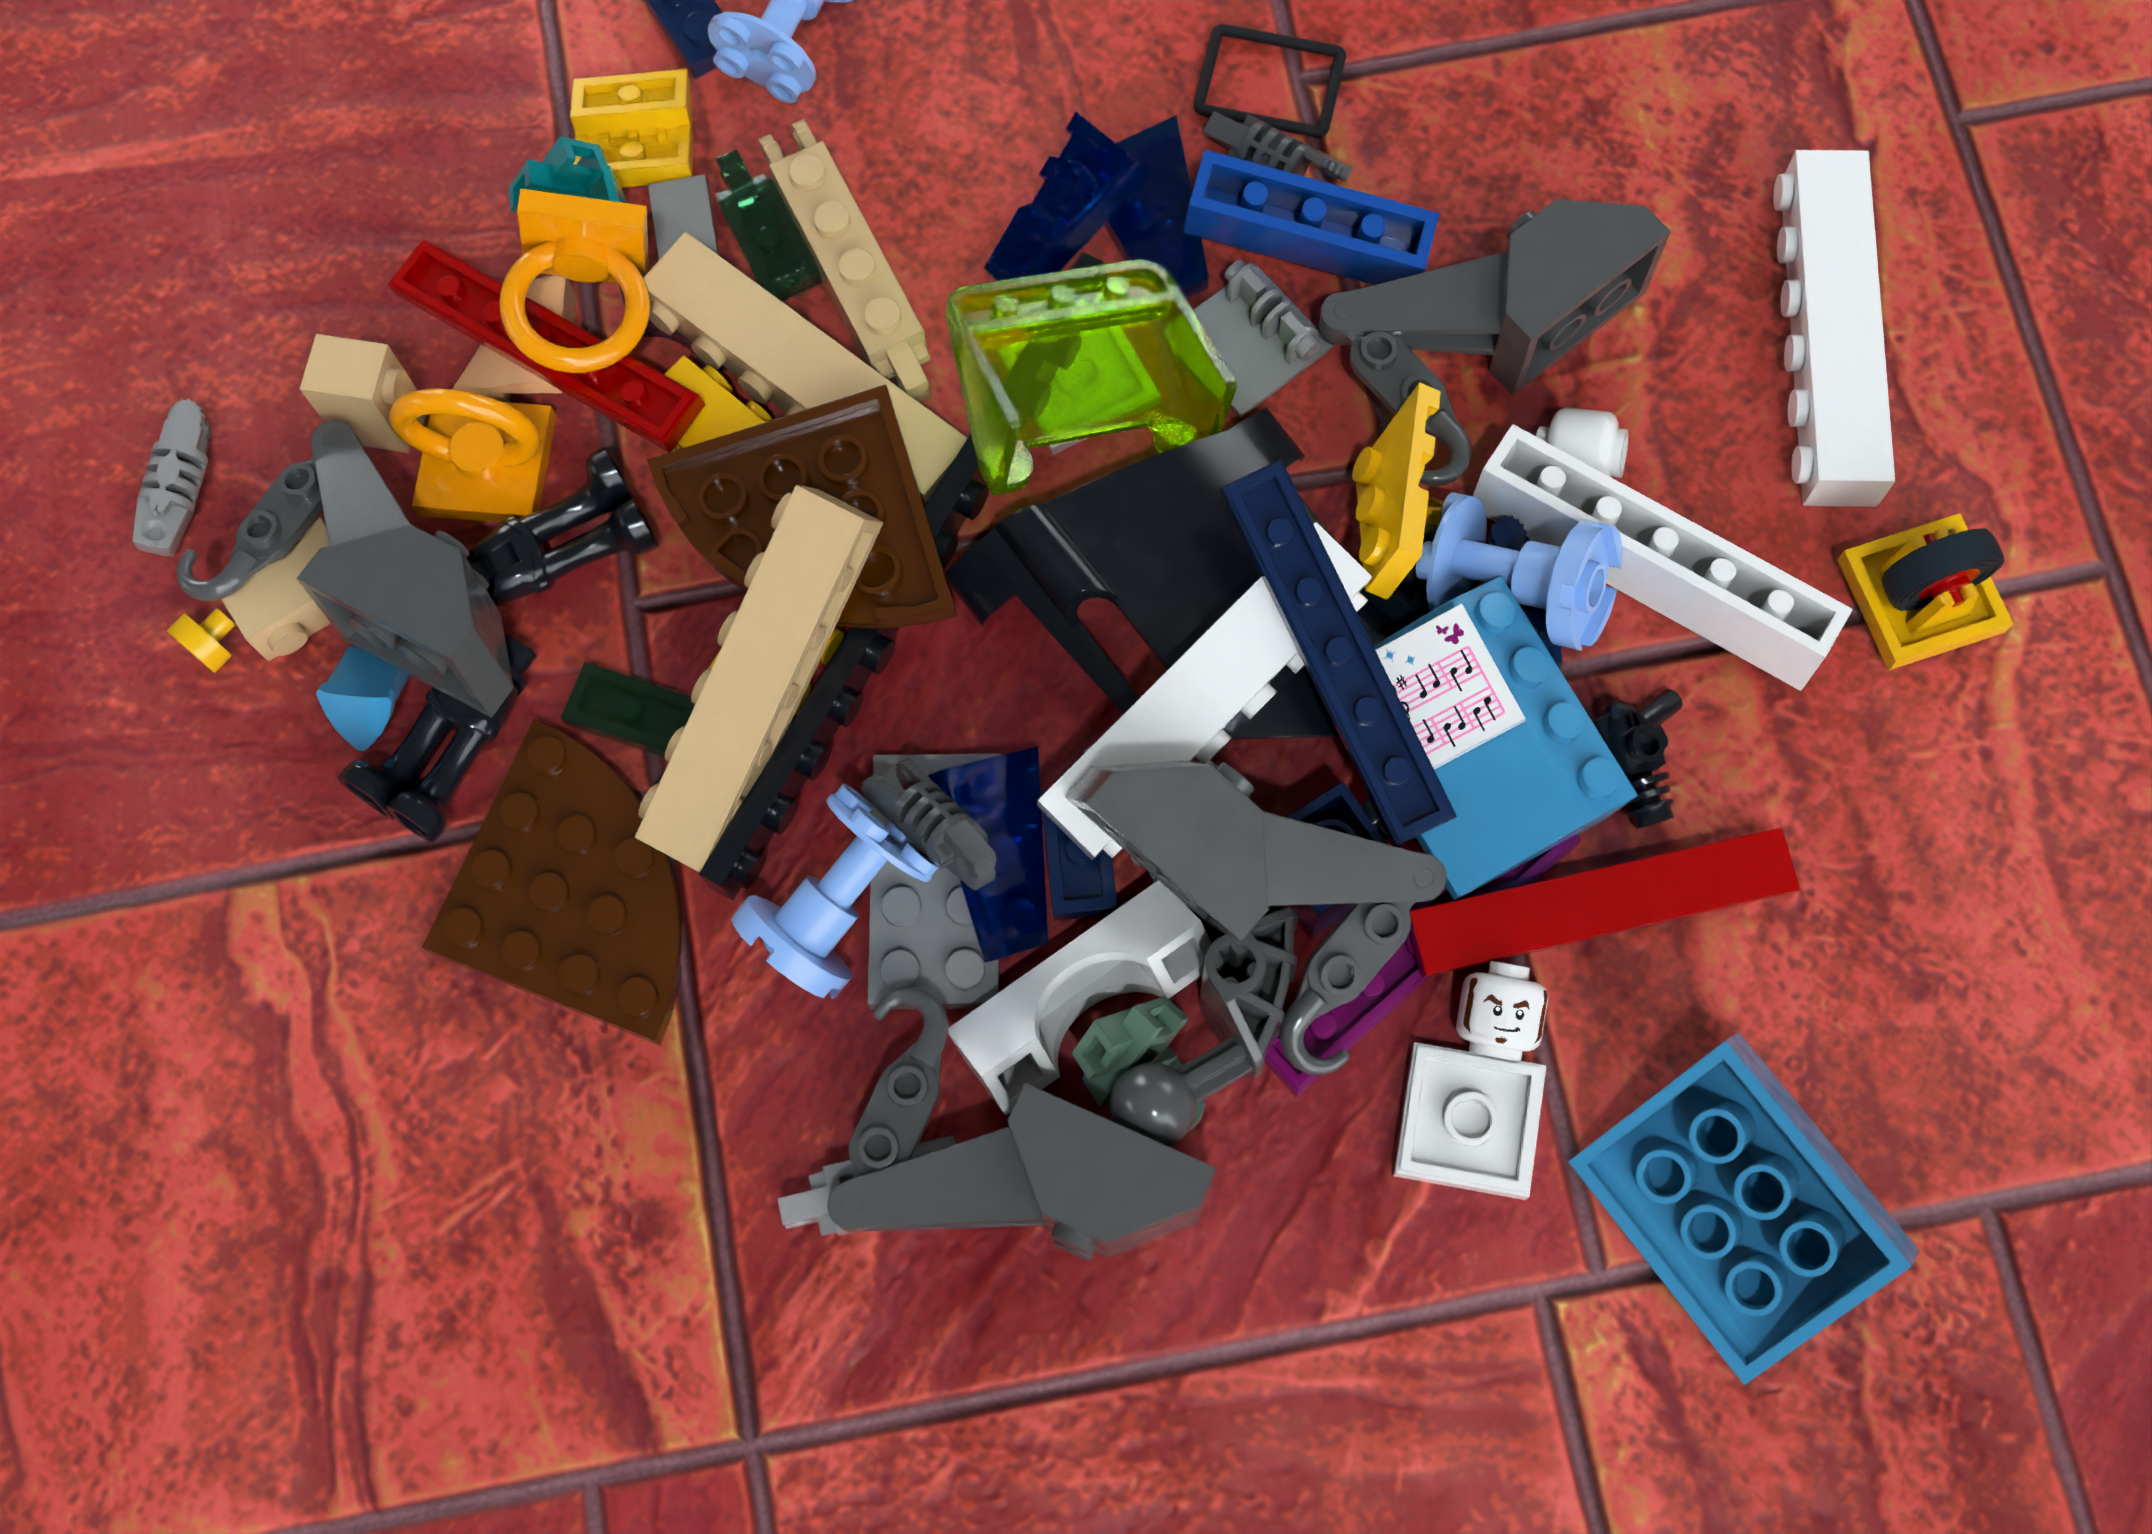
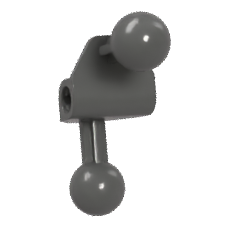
M1268 906L1269 910L1242 941L1225 934L1210 945L1205 956L1199 1007L1204 1019L1220 1044L1177 1069L1161 1063H1144L1126 1071L1117 1080L1110 1096L1109 1111L1112 1122L1171 1147L1181 1141L1192 1127L1196 1115V1104L1245 1075L1254 1079L1262 1074L1265 1064L1264 1058L1273 1038L1280 1036L1281 1024L1285 1017L1282 1009L1289 982L1294 980L1298 958L1293 954L1294 931L1298 915L1293 908L1284 909L1282 906Z

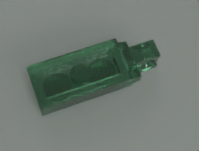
M737 149L715 158L721 170L720 175L727 187V190L716 194L717 202L757 284L780 301L789 299L822 284L819 269L772 178H767L764 173L751 178Z

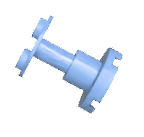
M770 0L761 19L745 13L728 11L715 15L708 25L709 39L717 50L713 61L728 76L733 78H743L745 76L751 81L766 87L768 92L776 99L785 103H795L800 93L809 91L816 79V71L812 61L805 51L791 39L800 20L814 19L824 1L848 3L854 0Z
M1455 492L1448 494L1442 507L1441 522L1433 542L1426 541L1423 544L1422 556L1416 563V576L1419 579L1427 580L1426 592L1429 612L1474 589L1477 581L1487 583L1502 576L1519 604L1546 610L1547 633L1554 645L1575 650H1582L1581 645L1591 647L1601 635L1616 597L1617 589L1607 587L1606 582L1609 566L1621 569L1622 541L1618 528L1608 524L1582 520L1571 529L1562 547L1530 540L1524 544L1520 551L1486 544V512L1479 497Z
M842 784L835 794H830L826 802L834 814L857 836L824 877L819 880L808 875L782 908L759 896H748L731 917L733 926L750 946L758 936L763 940L764 946L771 953L766 961L777 971L808 992L825 998L829 993L832 999L837 997L852 978L850 969L833 948L859 917L852 904L884 864L889 861L905 873L923 882H930L934 877V873L939 868L890 821L885 826L870 814L873 806L861 794L846 784Z

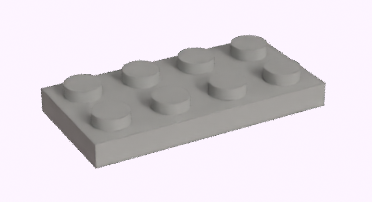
M1000 754L873 755V775L881 774L901 794L905 790L902 789L901 784L898 782L899 779L896 776L897 772L895 770L897 768L896 764L909 758L943 792L951 797L966 814L972 817L988 835V845L996 853V864L994 867L996 876L994 881L975 891L945 867L943 869L938 868L930 882H923L887 861L870 882L867 1004L870 1010H874L880 1000L893 990L911 987L923 989L939 1000L944 1009H976L1000 992L1001 756ZM872 804V815L886 826L889 820ZM902 1005V1006H898V1007H896V1008H894V1009H916V1008H915V1007H912V1006H909V1005Z

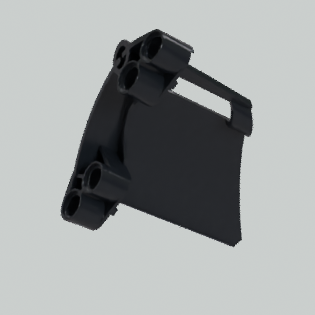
M1264 408L1227 431L1210 435L1149 457L1080 486L1046 503L1032 505L1007 516L998 522L993 530L988 532L946 571L947 582L981 626L984 625V622L994 612L1017 596L1124 714L1139 697L1080 623L1077 616L1078 606L1089 598H1102L1114 603L1165 669L1168 670L1261 577L1220 493L1221 487L1279 459L1282 460L1285 468H1287L1297 460L1302 461L1305 455L1268 408ZM1300 496L1312 520V523L1314 524L1315 522H1317L1333 538L1330 532L1326 529V527L1322 524V522L1318 519V517L1314 514V512L1310 509V507ZM1369 601L1357 612L1373 646L1402 629L1400 625ZM1286 665L1269 682L1277 693L1251 719L1247 718L1240 711L1223 728L1231 737L1228 742L1240 739L1340 738L1305 665L1296 674Z

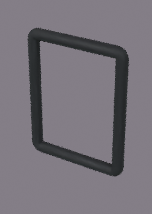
M1227 24L1217 25L1211 33L1193 103L1194 110L1199 115L1211 117L1215 111L1238 123H1243L1249 114L1279 131L1318 138L1323 137L1330 128L1346 61V52L1341 46ZM1222 36L1334 56L1318 126L1206 105L1205 102Z

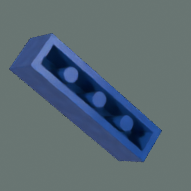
M1204 149L1183 233L1377 285L1424 273L1440 213Z

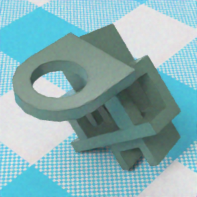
M1166 996L1096 1019L1073 1050L1072 1055L1085 1073L1081 1079L1099 1107L1107 1105L1110 1101V1096L1117 1080L1126 1071L1137 1065L1161 1063L1174 1069L1183 1066L1177 1059L1178 1055L1168 1045L1180 1029L1186 1025L1188 1017ZM1204 1100L1196 1104V1115L1190 1130L1194 1129L1202 1119L1205 1109Z

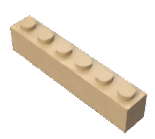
M685 231L643 278L650 298L649 320L668 335H673L675 331L692 342V350L703 362L716 370H719L723 365L739 377L737 380L739 385L750 397L761 404H766L770 400L786 412L784 416L886 384L925 508L966 442L967 437Z
M796 485L792 494L787 493L780 500L772 517L771 526L775 531L765 552L759 553L754 558L747 570L744 585L748 590L738 611H733L727 617L720 629L718 645L722 647L712 669L709 668L702 673L693 688L691 702L695 706L687 724L680 727L674 733L667 745L665 760L669 763L660 783L654 784L641 802L638 815L643 820L635 838L700 873L786 734L884 522L817 488Z

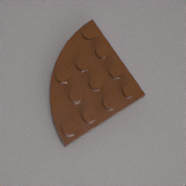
M886 384L647 459L656 487L676 524L701 556L716 571L741 590L747 592L748 588L744 585L747 570L754 558L759 553L766 551L775 529L772 528L771 522L778 503L787 493L792 494L796 485L817 488L884 522L836 625L855 628H896L927 624L958 616Z
M534 719L422 948L430 954L661 1046L673 1014L682 971L679 964L683 913L677 880L669 856L635 838L643 820L638 815L641 804L626 784L588 748L563 732Z

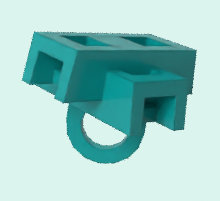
M559 136L542 162L527 159L508 187L510 211L517 212L520 188L628 203L610 165L606 163L600 145ZM575 156H580L581 159L577 165L573 164L576 160Z

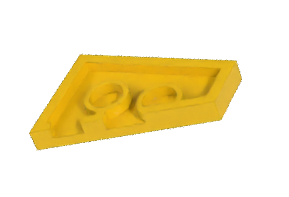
M1421 382L1418 383L1373 447L1367 446L1361 451L1352 472V479L1356 482L1358 501L1355 515L1360 524L1361 536L1359 559L1363 562V568L1372 576L1365 585V591L1386 600L1389 599L1422 556L1429 491L1418 487V484L1423 475L1425 464L1434 455L1436 437L1425 433V426L1428 417L1434 415L1439 410L1441 391Z

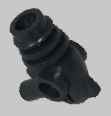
M1665 689L1638 711L1630 703L1613 700L1603 711V716L1592 721L1638 794L1636 798L1625 805L1634 803L1636 805V809L1627 812L1628 817H1633L1636 829L1674 818L1670 806L1674 803V800L1672 798L1661 800L1660 795L1670 792V785L1659 788L1656 783L1669 779V772L1656 775L1652 773L1666 764L1663 753L1664 749L1668 746V738L1661 724L1678 712L1683 705L1681 697L1671 689Z

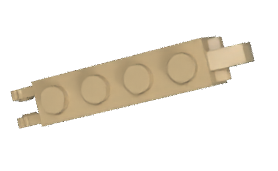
M804 119L791 124L792 136L800 151L785 158L778 142L773 139L771 134L758 139L762 154L770 168L782 208L861 360L888 380L894 378L898 387L918 402L930 398L929 383L920 366L931 361L924 330L824 142H816Z

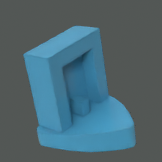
M349 646L328 681L323 682L319 687L316 696L326 717L337 732L355 749L365 751L378 739L393 714L395 702L410 675L358 647Z

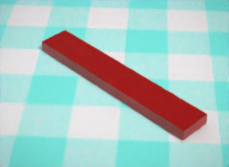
M425 239L419 243L388 283L391 290L400 298L668 453L673 450L705 406L699 394L630 355L625 356L609 367L586 373L556 371L534 362L515 346L502 323L499 302L503 283ZM525 297V311L532 328L547 341L568 348L589 347L603 341Z
M1781 827L1410 911L1411 927L1409 933L1421 978L1490 963V961L1495 962L1784 896L1799 891L1800 886Z

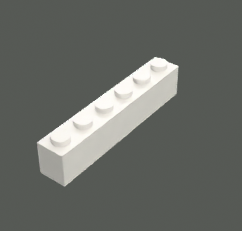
M1796 150L1785 174L1777 175L1773 194L1775 210L1783 211L1784 227H1781L1778 235L1777 258L1779 263H1786L1787 280L1784 282L1781 291V314L1783 317H1790L1791 335H1788L1785 343L1784 365L1787 372H1794L1795 390H1792L1788 402V422L1790 427H1797L1799 446L1795 447L1792 456V479L1794 483H1801L1803 506L1877 507L1895 483L1869 151Z
M1512 424L1483 468L1473 494L1474 497H1479L1482 501L1487 518L1497 523L1498 518L1503 519L1505 515L1507 517L1513 515L1515 519H1519L1521 524H1524V529L1527 530L1526 536L1531 541L1562 547L1571 529L1582 520L1616 526L1622 541L1621 569L1609 566L1606 584L1800 691L1826 658L1853 610Z
M1315 522L1313 525L1356 612H1358L1368 601L1360 591L1370 581L1372 576ZM1262 577L1038 799L1037 806L1091 860L1102 850L1113 858L1122 848L1065 798L1067 793L1090 767L1169 761L1191 762L1195 757L1201 763L1206 764L1231 739L1223 728L1240 711L1247 718L1251 719L1277 693L1269 682L1286 665L1295 674L1304 666Z

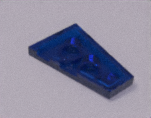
M1078 112L1074 113L1066 127L1071 137L1058 158L1049 156L1039 175L1043 178L1044 183L1031 204L1018 208L983 267L1025 308L1150 176L1135 158Z
M1177 115L1073 163L1075 179L1156 313L1208 288L1209 275L1201 237L1183 233L1192 190Z
M1038 746L942 769L928 775L943 792L951 797L966 814L979 824L988 835V845L996 853V864L994 867L996 876L994 881L975 891L960 880L984 962L987 963L1047 944L1048 926L1042 810L1037 806L1038 799L1041 797Z

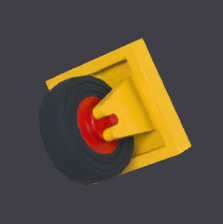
M1961 513L1844 550L1837 560L1888 671L2003 634L2014 624L1991 578V575L1999 570L2004 563L2003 552L1994 535L1986 528L1968 530Z

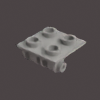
M1240 259L1235 261L1224 274L1229 284L1167 329L1164 335L1242 418L1333 349V344L1322 336L1315 325L1256 264H1246Z

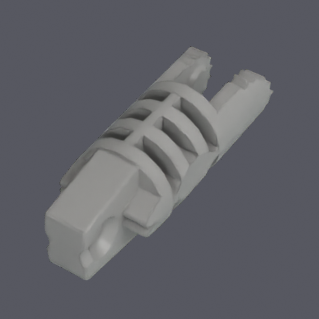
M189 398L187 400L181 399L179 402L175 401V405L170 407L171 410L167 413L168 418L165 419L159 441L153 443L151 456L147 463V470L137 497L132 542L138 550L147 553L174 556L193 517L200 487L209 462L206 453L209 446L208 439L211 438L210 432L212 431L208 421L205 422L204 420L206 417L203 414L202 408L197 405L196 401L191 402Z

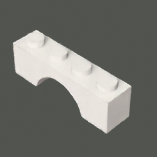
M1158 880L953 1024L948 1029V1035L970 1070L1002 1112L1007 1115L1013 1110L1025 1083L1042 1090L1060 1077L1058 1053L1062 1039L1071 1024L1084 1011L1106 998L1123 993L1143 992L1159 997L1166 996L1168 999L1203 975L1206 952L1212 943L1201 920Z

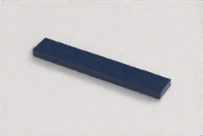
M1279 459L1222 486L1220 493L1392 845L1398 846L1456 818L1457 815L1282 460Z

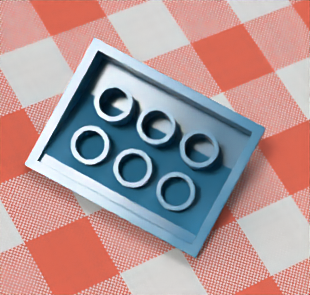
M1502 576L1446 602L1374 645L1376 650L1462 604L1526 719L1525 722L1435 769L1457 817L1416 836V839L1425 854L1436 857L1443 864L1447 875L1445 887L1454 901L1547 852L1567 839L1603 822L1638 796Z
M1739 1032L1721 1043L1568 1161L1744 1385L1912 1267L1919 1253V1249Z

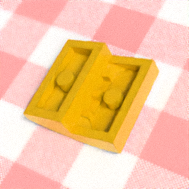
M688 69L573 79L570 118L576 135L575 140L600 145L606 163L610 165L621 188L647 186L648 184L693 177V122ZM575 156L576 160L573 164L577 165L581 159L580 156Z

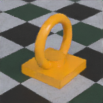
M520 188L517 215L523 255L507 273L502 285L499 302L502 323L508 336L515 346L529 359L552 370L566 373H586L604 369L615 364L635 348L642 338L649 320L650 298L643 279L649 270L647 206ZM539 274L563 276L567 279L583 283L607 282L619 284L625 298L624 317L617 330L598 344L583 348L559 346L541 337L530 325L525 311L527 290Z
M442 388L417 390L399 397L389 411L390 424L394 432L403 441L422 452L412 507L418 516L501 523L502 520L510 516L519 519L539 511L557 419L552 406L501 402L473 392ZM430 414L428 427H425L416 419V417Z

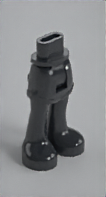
M605 446L592 452L586 459L587 481L580 489L551 506L519 519L510 516L502 520L496 530L471 548L469 551L470 557L468 556L466 559L472 569L482 575L489 583L486 591L497 607L501 603L549 590L553 585V581L579 567L623 551L642 555L659 547L657 539L637 505L633 493ZM613 512L602 524L548 551H545L542 546L543 543L572 528L606 513Z
M504 633L514 688L492 718L432 687L425 696L427 703L413 728L386 762L378 766L354 760L344 768L337 779L349 791L391 820L395 818L406 829L430 842H436L446 827V808L475 756L486 743H492L496 739L498 731L506 720L516 696L527 685L523 674L537 655L529 647ZM451 729L456 731L431 771L418 786L411 789L443 738Z

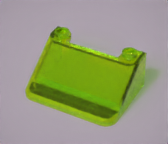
M1131 260L968 285L957 288L947 299L945 317L980 473L993 496L1020 490L1028 484L1034 467L1033 458L1028 449L1148 427L1154 437L1156 450L1159 453H1163L1222 431L1237 389L1236 379L1171 274L1156 263L1145 260Z

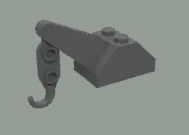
M1556 199L1538 214L1534 210L1526 212L1511 226L1507 233L1509 241L1505 252L1369 287L1337 292L1328 296L1321 307L1319 329L1322 336L1330 343L1350 346V365L1353 372L1394 416L1419 382L1441 391L1439 410L1434 415H1430L1426 420L1425 432L1437 437L1448 448L1450 457L1447 464L1440 469H1424L1420 483L1429 486H1443L1456 481L1467 470L1472 457L1471 442L1464 428L1456 420L1445 386L1412 350L1490 355L1489 372L1512 395H1515L1646 293L1671 231L1646 206Z
M330 420L316 428L311 437L312 458L306 462L292 464L284 469L243 520L236 533V542L230 561L218 576L206 581L198 580L194 577L192 566L197 558V553L193 549H187L178 561L176 570L179 587L189 597L200 601L221 600L233 595L243 587L253 574L270 563L285 557L323 510L330 546L320 548L296 579L345 641L491 718L514 688L501 613L486 591L489 583L482 575L472 569L466 558L469 556V551L458 540L445 532L437 531L432 536L411 525L366 453L359 438L351 426L344 421Z
M1208 760L1206 764L1190 761H1169L1090 767L1067 793L1065 798L1210 927L1242 941L1269 910L1268 906L1354 904L1310 955L1296 999L1288 1008L1280 1029V1042L1284 1055L1295 1068L1307 1074L1326 1075L1342 1067L1350 1058L1347 1050H1339L1327 1058L1314 1057L1307 1052L1304 1046L1303 1038L1305 1031L1317 1017L1354 1000L1404 943L1410 932V909L1412 905L1416 902H1425L1436 898L1445 887L1447 875L1441 861L1429 854L1398 848L1263 812L1248 798L1254 791V787L1241 774L1224 762L1220 766Z
M906 987L893 990L880 1000L873 1011L875 1019L882 1020L892 1009L902 1005H909L921 1012L924 1018V1027L917 1042L895 1062L890 1064L881 1075L851 1138L849 1157L854 1167V1175L851 1180L845 1181L833 1189L827 1204L831 1219L842 1230L850 1233L893 1230L1046 1226L1047 1230L1052 1232L1050 1237L1054 1239L1053 1245L1076 1257L1090 1261L1094 1251L1109 1258L1198 1222L1213 1187L1215 1167L1027 1083L1024 1084L1007 1120L1010 1127L911 1159L939 1099L941 1052L946 1044L949 1024L946 1010L939 1000L923 989Z

